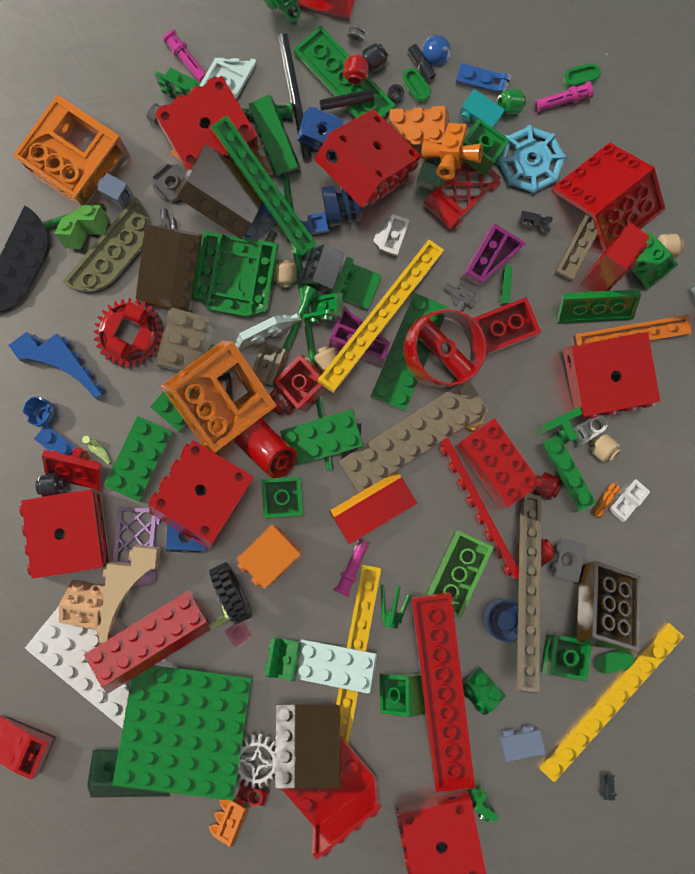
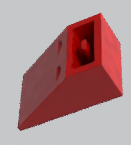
M0 715V764L18 775L33 780L39 775L54 738Z

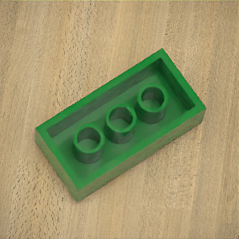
M137 416L104 486L143 503L176 434Z

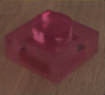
M243 622L232 625L224 631L234 647L252 636Z

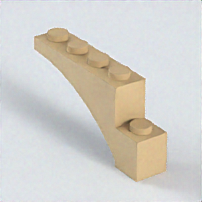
M135 545L129 552V561L131 563L111 561L104 567L103 578L106 579L105 586L103 585L101 589V597L104 598L103 605H100L99 608L101 625L99 624L97 627L99 643H103L111 638L117 613L130 589L147 571L158 567L160 547Z

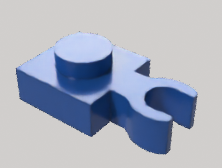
M326 212L307 215L308 221L305 222L301 220L311 235L330 232Z

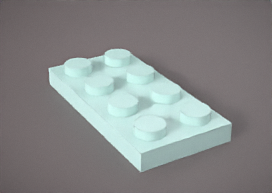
M302 639L295 679L370 694L372 692L377 653Z

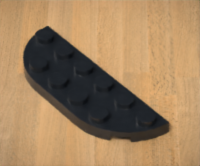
M25 205L0 254V311L15 306L23 299L47 250L48 238L43 222L33 210Z

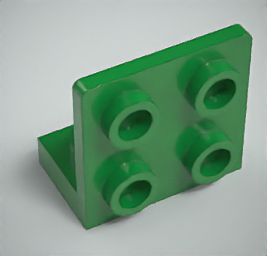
M171 67L166 75L158 71L154 74L161 91L168 96H186L191 93L190 91L194 87L201 84V82Z
M651 232L647 233L650 236L646 242L649 246L637 258L636 264L631 269L647 289H650L678 266L672 254Z
M346 257L333 293H341L343 301L368 310L380 282L381 274L355 265L354 259Z

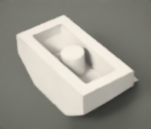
M392 214L388 220L380 222L373 240L379 246V250L397 257L410 220Z

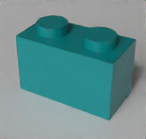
M474 89L461 106L460 114L468 122L471 121L475 124L478 119H481L492 128H495L503 117L505 110Z

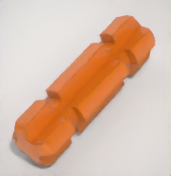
M610 484L608 491L604 493L597 503L598 506H595L593 509V515L598 518L604 515V510L608 509L615 499V495L621 490L617 484Z

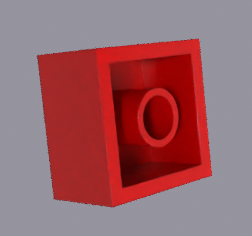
M301 354L274 380V383L295 407L304 411L327 390L326 387L318 382L319 377L323 373L308 357Z

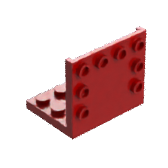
M611 142L552 187L555 194L592 217L603 251L608 248L629 222L641 229L666 209L655 167Z
M341 735V788L281 789L313 826L312 855L316 860L330 854L335 845L338 843L342 844L354 830L358 831L370 817L374 818L382 808L378 778Z

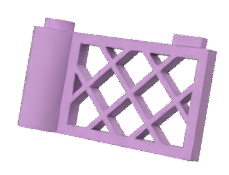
M118 507L113 561L131 563L129 558L126 561H118L119 552L124 548L130 552L127 545L134 539L140 545H143L137 537L145 530L150 534V540L144 545L154 546L156 525H160V520L152 515V521L145 526L139 519L144 513H149V508ZM123 511L131 512L135 517L127 525L122 520ZM138 520L144 528L137 534H134L129 526ZM127 529L133 537L124 544L120 539V535ZM150 569L135 585L151 586V583L155 582L156 572Z

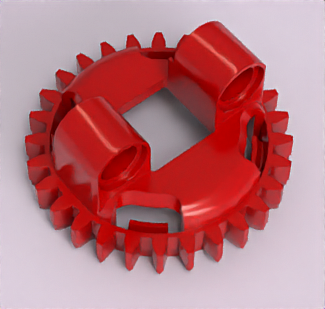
M123 298L121 299V304L114 301L115 307L112 308L110 305H107L109 311L102 310L104 317L98 316L97 318L101 322L94 324L99 328V330L93 331V333L99 335L94 338L96 342H100L96 347L98 349L103 348L100 351L101 355L107 353L105 357L107 361L112 358L111 363L114 365L118 361L119 367H122L124 363L127 368H130L131 363L134 367H137L138 361L145 365L143 359L146 358L148 361H151L149 355L156 356L154 349L159 350L160 348L157 343H161L162 339L159 336H163V332L159 330L163 329L164 326L158 323L162 319L160 317L155 318L158 315L157 311L151 313L153 307L150 305L146 308L147 303L145 301L141 305L139 299H136L135 303L131 298L128 299V303ZM148 317L151 319L150 322L155 332L151 331ZM123 318L141 327L132 345L114 336ZM139 351L144 353L143 356L139 354L136 356H132V359L127 358L128 355L137 353Z

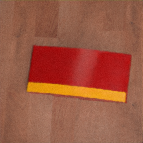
M396 471L329 512L348 544H351L416 505L417 501L400 473Z

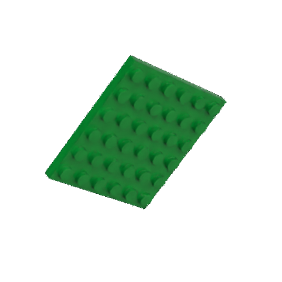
M154 665L131 679L113 785L234 801L252 678Z

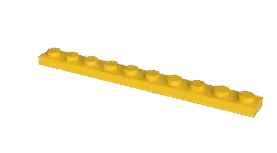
M431 240L426 242L319 377L318 382L333 393L336 391L437 262L444 249Z
M362 565L347 648L366 651L381 568ZM339 688L336 705H340V735L349 744L358 691Z
M667 623L635 658L632 666L619 676L538 768L555 782L684 636L670 623Z

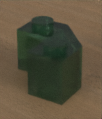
M440 157L423 161L417 177V185L434 191H438L440 186L443 187L445 179L440 178L436 174V169L441 163Z

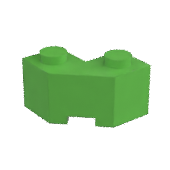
M83 205L62 218L54 234L65 248L81 249L88 234L104 235L110 219L100 205Z

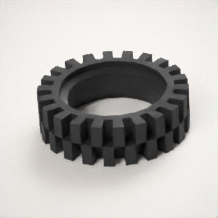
M224 562L210 569L209 575L213 587L231 622L237 625L251 618L252 613L249 603L230 565Z

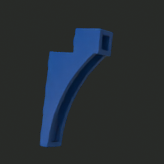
M26 332L8 345L19 361L23 363L27 361L37 362L58 368L77 379L98 401L105 397L102 393L104 388L98 381L94 382L91 378L93 373L87 366L83 367L80 362L82 358L76 351L72 352L69 347L71 343L65 336L61 337L56 333L42 343L35 334L31 335Z

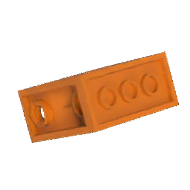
M57 94L13 156L24 169L81 207L89 203L97 192L99 180L106 173L110 174L127 148L118 134ZM77 125L95 136L85 152L67 140Z
M221 341L160 386L200 443L214 453L277 406L233 341ZM230 368L233 369L248 391L235 402L232 401L217 379Z

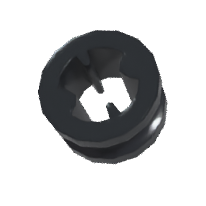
M393 84L388 89V97L394 104L402 102L405 93L404 88L399 84ZM393 91L400 92L399 97L392 96Z

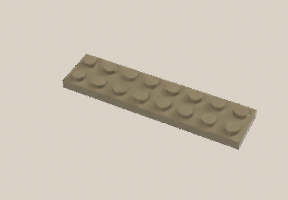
M470 380L461 385L455 386L338 462L358 493H360L489 410Z

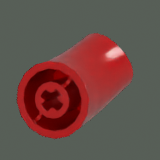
M262 417L232 439L271 478L283 477L293 468L296 462V450L281 438Z

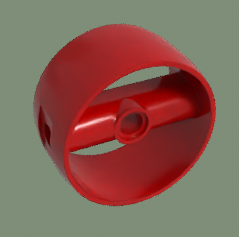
M453 309L436 310L420 317L409 329L404 340V359L410 372L421 382L437 388L458 386L470 380L482 367L486 355L485 336L479 324L468 314ZM433 316L448 317L463 327L471 344L470 361L459 351L455 342L452 339H448L430 318ZM417 338L455 376L456 380L449 383L442 382L430 376L423 369L417 356ZM442 344L447 346L446 354L441 350Z

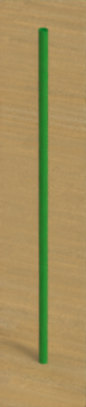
M282 175L284 197L294 210L289 175ZM292 244L294 263L297 265L298 272L297 282L300 302L302 303L304 286L299 284L301 280L299 275L303 268L302 259ZM308 306V308H307L305 314L310 313V311H309V306ZM303 319L309 359L318 368L315 361L316 350L312 324L310 320ZM321 395L316 400L318 419L326 417L323 395ZM332 456L325 458L326 471L334 470Z

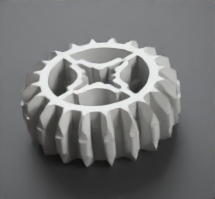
M252 734L251 741L245 736V744L242 742L238 781L240 782L244 778L246 780L244 786L251 782L252 789L255 788L256 783L259 784L261 789L263 788V782L270 786V779L275 781L276 748L274 746L276 745V740L270 744V736H267L266 740H262L263 734H259L258 739H256L255 734ZM256 746L254 754L242 756V753L247 748ZM262 747L271 753L273 760L263 755ZM259 752L258 757L260 758V760H262V762L259 763L256 769V764H254L255 761L253 762L252 760H255V757ZM242 762L251 767L252 775L244 769ZM273 766L267 774L258 776L261 768Z

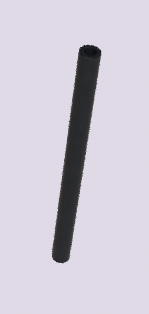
M283 33L279 35V41L297 132L299 134L303 110L288 34ZM300 142L303 160L312 159L310 147Z

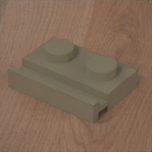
M262 343L252 368L261 383L276 386L274 380L280 375L289 351Z

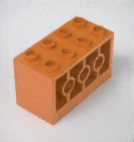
M271 525L237 558L239 561L237 565L245 574L249 572L253 576L251 580L258 588L263 587L265 589L271 586L304 553L278 526Z

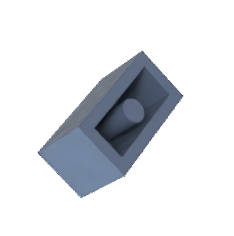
M108 173L98 182L97 190L104 200L121 210L128 206L134 196L127 183Z
M534 725L522 727L523 730L515 731V729L503 731L499 738L505 761L510 762L545 754L541 731L534 727Z

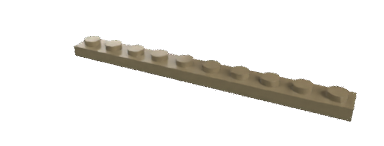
M527 494L520 499L517 691L536 694L539 693L542 496Z

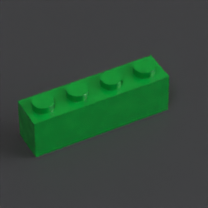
M268 94L248 103L250 107L248 110L249 116L257 124L255 128L259 138L263 139L265 144L262 146L266 156H270L272 161L270 163L272 172L281 177L301 168L273 97Z
M558 434L539 444L538 446L553 474L559 478V484H562L561 488L574 512H580L595 504L596 501L560 435Z

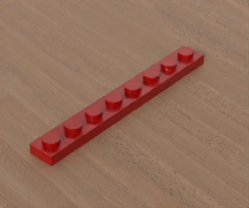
M449 438L442 440L439 449L444 457H448L450 461L448 466L452 473L457 474L459 487L468 494L469 497L466 498L471 508L474 507L478 513L475 515L480 525L483 524L487 531L484 533L489 542L493 541L496 547L493 550L497 558H502L505 564L503 569L508 577L511 576L513 579L518 578L519 569Z

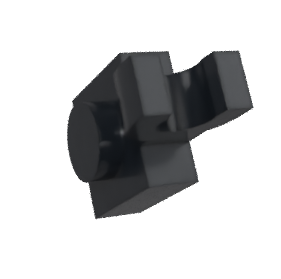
M522 211L518 223L526 228L539 226L542 232L549 234L551 228L546 227L544 223H551L553 217H541L540 214Z

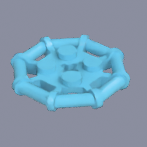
M527 125L526 128L505 136L510 140L496 162L508 181L507 185L536 194L537 191L551 184H557L560 181L559 176L567 155L563 153L555 133H549ZM524 136L528 137L527 140L521 143L516 142V140ZM533 136L545 139V141L537 142L535 141L536 139H533ZM549 143L551 144L555 154H551L547 146ZM510 146L515 148L513 157H507ZM528 155L536 157L535 163L528 161ZM556 160V164L552 172L549 169V165L551 161ZM507 163L513 164L517 172L514 176L512 175ZM543 174H546L549 177L539 183H536V178ZM519 176H522L526 179L529 178L531 179V184L518 180L517 178Z

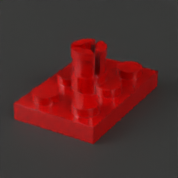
M76 447L73 449L72 455L69 456L57 451L44 449L42 461L45 474L56 472L62 478H65L67 483L101 491L103 487L101 463L94 460H86L88 457L86 450L81 454L83 448Z

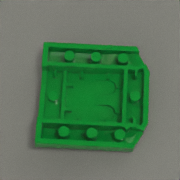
M204 231L193 297L210 310L243 316H251L267 311L279 244L246 238L240 239L235 236Z

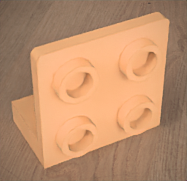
M72 580L59 604V623L97 630L100 624L99 608L100 605H103L104 598L101 597L102 585Z

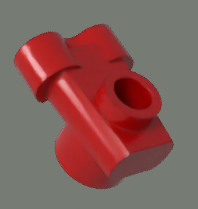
M243 778L235 801L241 804L247 802L252 806L259 805L265 807L270 793L257 786L252 789L251 782L244 786L246 780ZM257 792L260 794L261 799H257Z

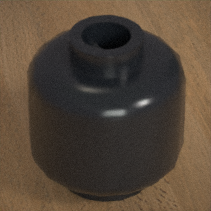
M374 42L362 51L363 58L368 61L369 68L374 72L388 63L387 57L389 55L381 43L378 45Z
M56 472L41 474L35 483L36 492L42 497L63 494V490L66 489V480Z

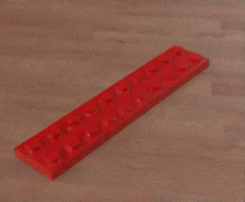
M448 592L411 597L436 792L474 788L475 780L452 594Z

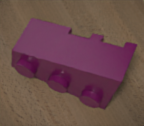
M494 223L486 231L461 276L475 285H479L527 243Z
M343 306L342 317L338 318L329 340V346L335 347L340 351L363 323L362 319L352 314L346 306ZM379 334L361 359L382 367L390 342Z

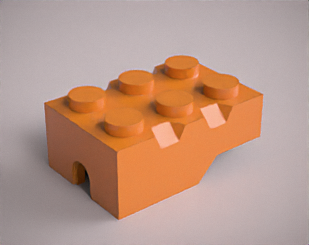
M434 106L431 109L419 107L413 108V110L390 109L389 124L417 152H422L424 140L442 144L450 114L446 106Z

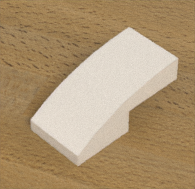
M635 479L608 510L621 522H624L635 508L640 506L650 491Z

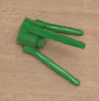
M381 585V620H384L383 626L398 629V625L402 623L403 615L411 598V595L408 594L400 614L396 612L401 589L399 585L395 592L392 610H387V613L385 587Z

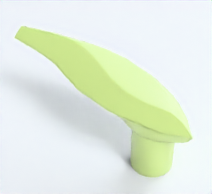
M89 436L83 437L82 441L87 444L88 448L96 456L102 458L107 464L111 463L105 449L98 441Z
M224 609V615L209 624L211 630L230 621Z

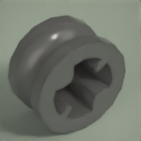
M351 25L347 37L352 41L362 42L365 29L357 25Z

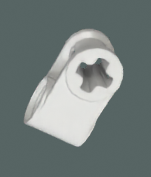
M598 416L573 427L578 437L575 439L577 447L606 430L607 421L604 417ZM594 420H598L601 423L600 430L593 428L592 423Z

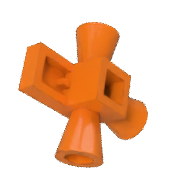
M448 123L442 144L427 140L423 141L422 159L440 157L441 163L436 169V174L442 179L450 180L454 178L455 168L461 169L463 159L477 163L481 162V143L463 145L467 133V124Z

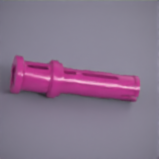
M170 30L164 35L162 41L169 45L174 56H179L197 81L202 82L206 72L187 50V44L180 40L176 30Z
M588 81L578 87L571 86L568 91L535 100L536 109L539 112L567 102L577 103L580 99L593 98L592 84Z
M361 538L358 539L345 572L342 571L340 574L341 579L338 586L333 589L347 597L350 596L349 591L352 584L357 581L355 575L370 545V542L365 541L361 548L364 541Z

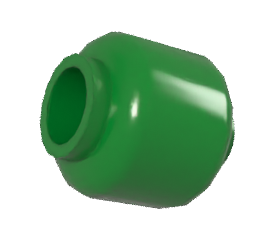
M506 89L498 96L497 105L505 110V115L518 114L522 112L526 105V96L523 95L520 89Z

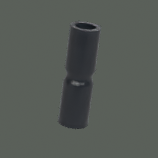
M413 44L407 51L418 65L425 79L430 81L435 78V71L425 59L418 45Z

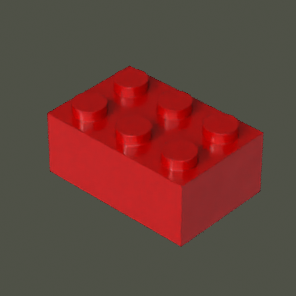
M527 297L473 318L479 324L485 336V357L535 338L541 333Z

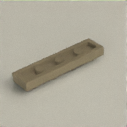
M588 214L583 218L555 272L570 281H573L597 235L593 219Z

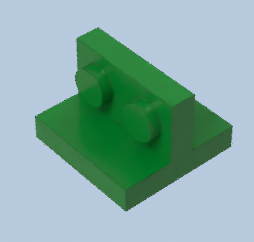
M577 407L538 427V430L542 435L555 428V436L559 434L564 444L578 438L569 421L583 413L580 407Z

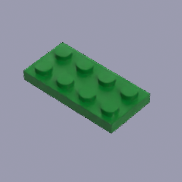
M640 289L563 293L557 316L558 323L634 319L641 298Z
M354 409L280 431L281 437L296 450L297 458L293 467L364 446Z

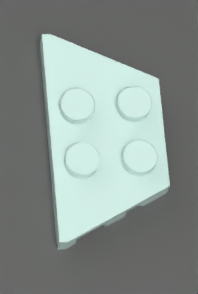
M215 58L199 86L202 87L207 84V81L212 77L222 75L237 99L257 62L255 59L239 61V58H231L229 60Z
M295 313L292 316L286 314L271 317L241 332L235 345L240 351L254 343L255 345L261 344L266 341V337L271 335L274 337L281 334L283 329L301 321L302 318L299 313Z

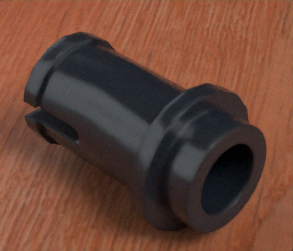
M602 774L603 793H601V796H603V800H615V796H617L614 783L615 775Z

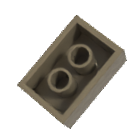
M171 308L168 311L155 366L180 372L201 356L209 318Z

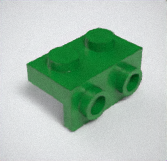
M332 293L314 298L311 301V313L303 314V319H308L310 323L318 324L321 323V320L334 321V318L342 317V294Z
M272 638L269 644L268 661L265 665V677L295 681L301 642L285 638Z
M480 666L462 682L464 697L468 698L474 704L476 710L483 715L493 712L506 697L503 691Z
M479 784L477 788H473L470 794L473 809L479 813L478 816L486 822L491 820L496 823L499 815L494 806L484 801L488 794L485 788Z

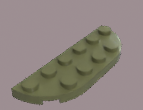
M136 196L62 281L63 284L80 292L102 290L111 285L142 250L145 224H150V220L145 207Z

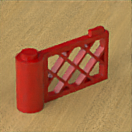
M464 162L461 169L455 171L454 178L445 180L426 198L423 205L450 230L452 228L457 229L463 223L462 217L490 189L494 191L501 184L499 181L501 177L494 170L490 169L487 174L494 178L491 183H483L482 174L476 170H469V165ZM458 174H466L467 183H456V176ZM469 174H479L480 183H470ZM445 187H454V195H446L442 190ZM457 187H467V195H457ZM470 187H480V194L470 195ZM457 199H467L468 206L463 210L457 205Z

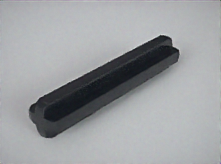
M373 89L321 99L319 104L320 109L325 111L372 101L375 96Z

